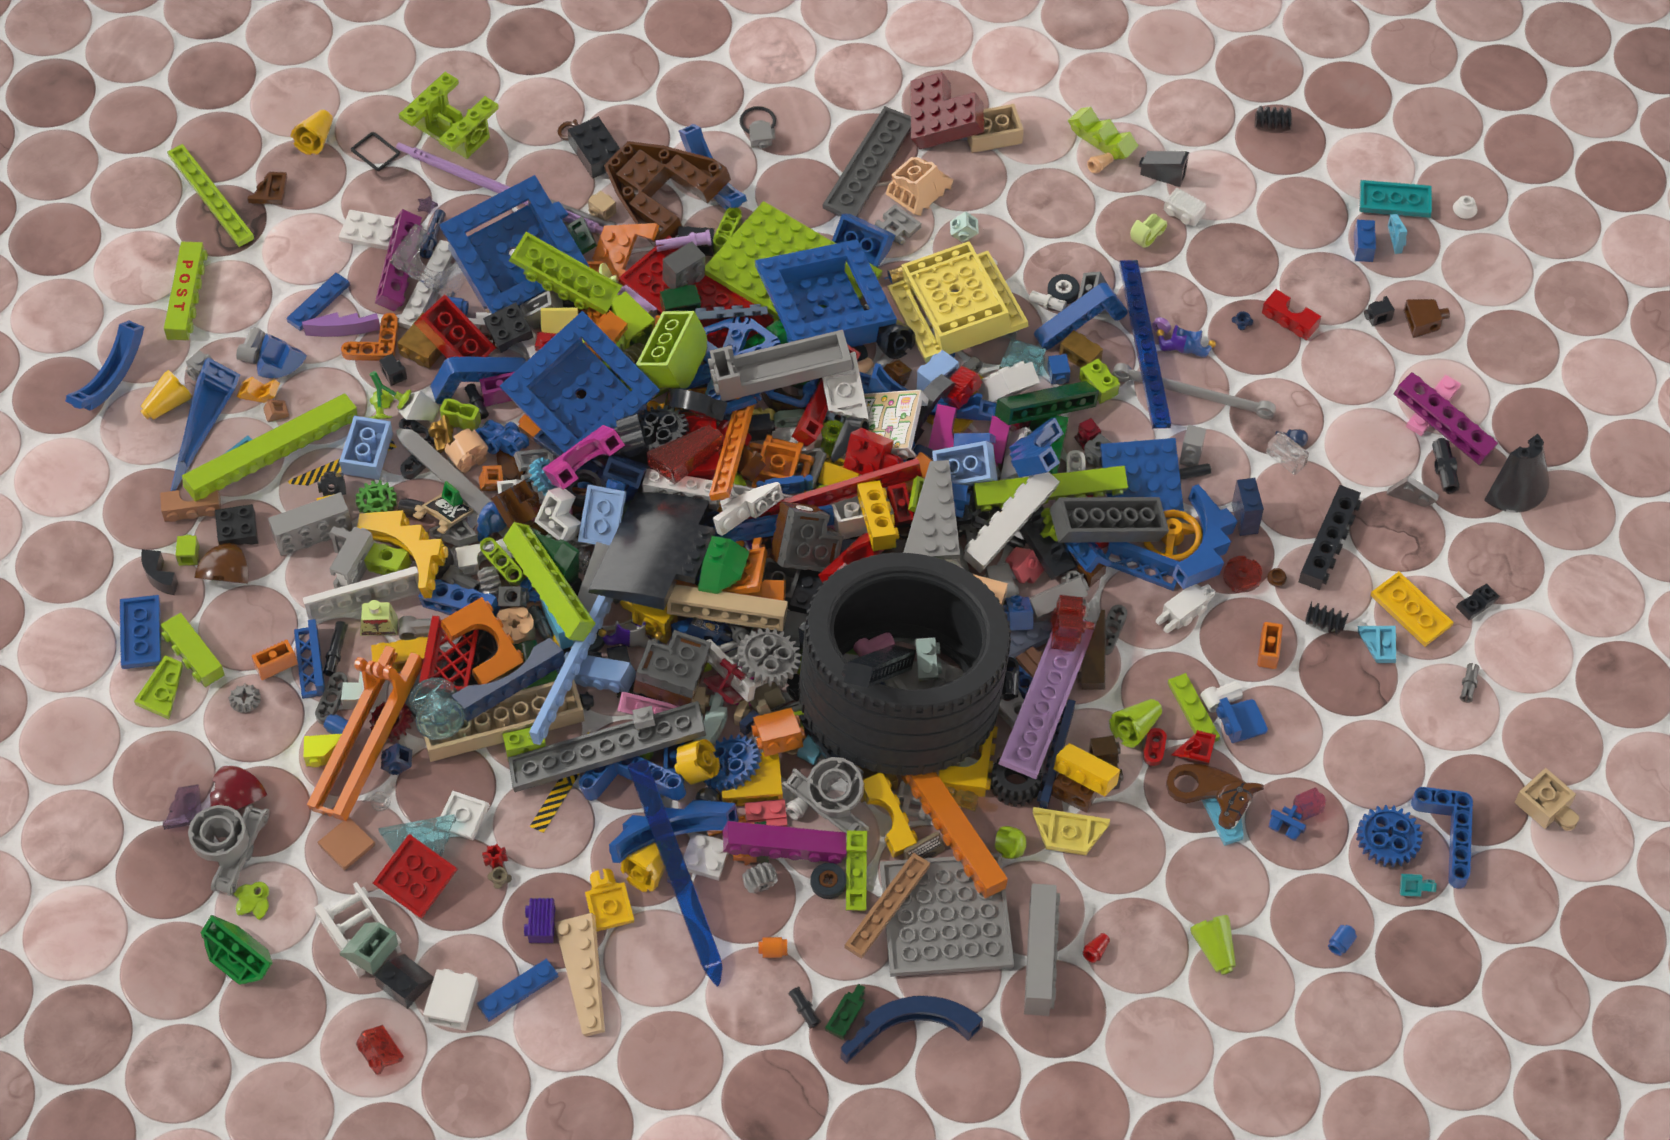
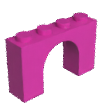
M937 404L928 448L935 451L953 447V428L957 408ZM992 416L989 433L996 436V442L993 444L995 463L996 467H998V463L1003 464L1011 425H1007L996 416Z
M602 425L542 468V470L553 485L565 489L579 479L575 471L580 466L601 454L611 456L625 446L615 429Z

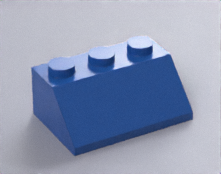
M848 213L841 215L832 241L837 244L857 239L868 262L878 268L889 253L896 235Z

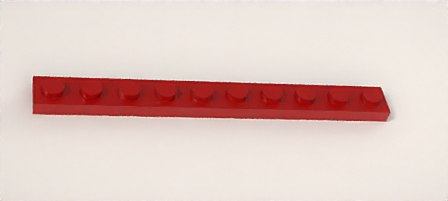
M917 458L788 497L781 501L817 507L830 505L858 496L857 484L880 480L882 488L912 480L917 476L922 477L920 464ZM780 502L758 517L778 514Z

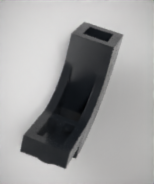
M670 389L668 390L663 409L668 405L669 410L675 407V410L680 409L681 413H695L723 421L728 403L694 391Z

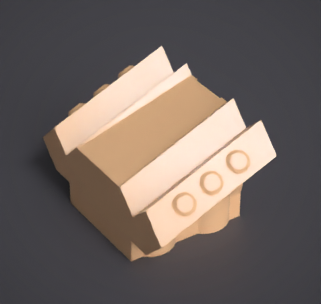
M911 157L892 174L893 181L888 184L886 195L908 211L921 216L923 208L929 209L930 205L938 197H943L945 188L951 189L953 179L940 171L933 162Z

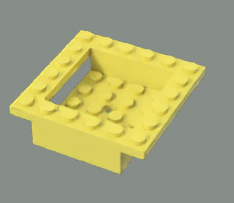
M970 241L903 264L904 280L887 286L905 324L915 332V343L926 363L930 361L934 354H938L942 350L952 354L1029 327L1024 313L989 251L976 254ZM913 296H917L921 306L923 307L930 323L934 328L935 337L931 332Z

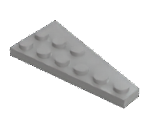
M949 460L930 461L903 553L923 554L943 560L960 559Z

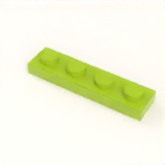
M1184 673L1168 679V685L1194 734H1196L1197 730L1215 734V742L1219 741L1220 735L1187 674Z

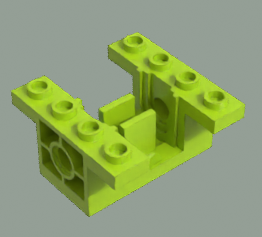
M444 72L399 113V119L436 139L440 145L448 150L455 151L468 159L490 138L487 119L499 109V106L496 102L484 96L475 106L468 109L467 115L463 117L462 112L450 106L448 101V94L459 84V81L454 76Z

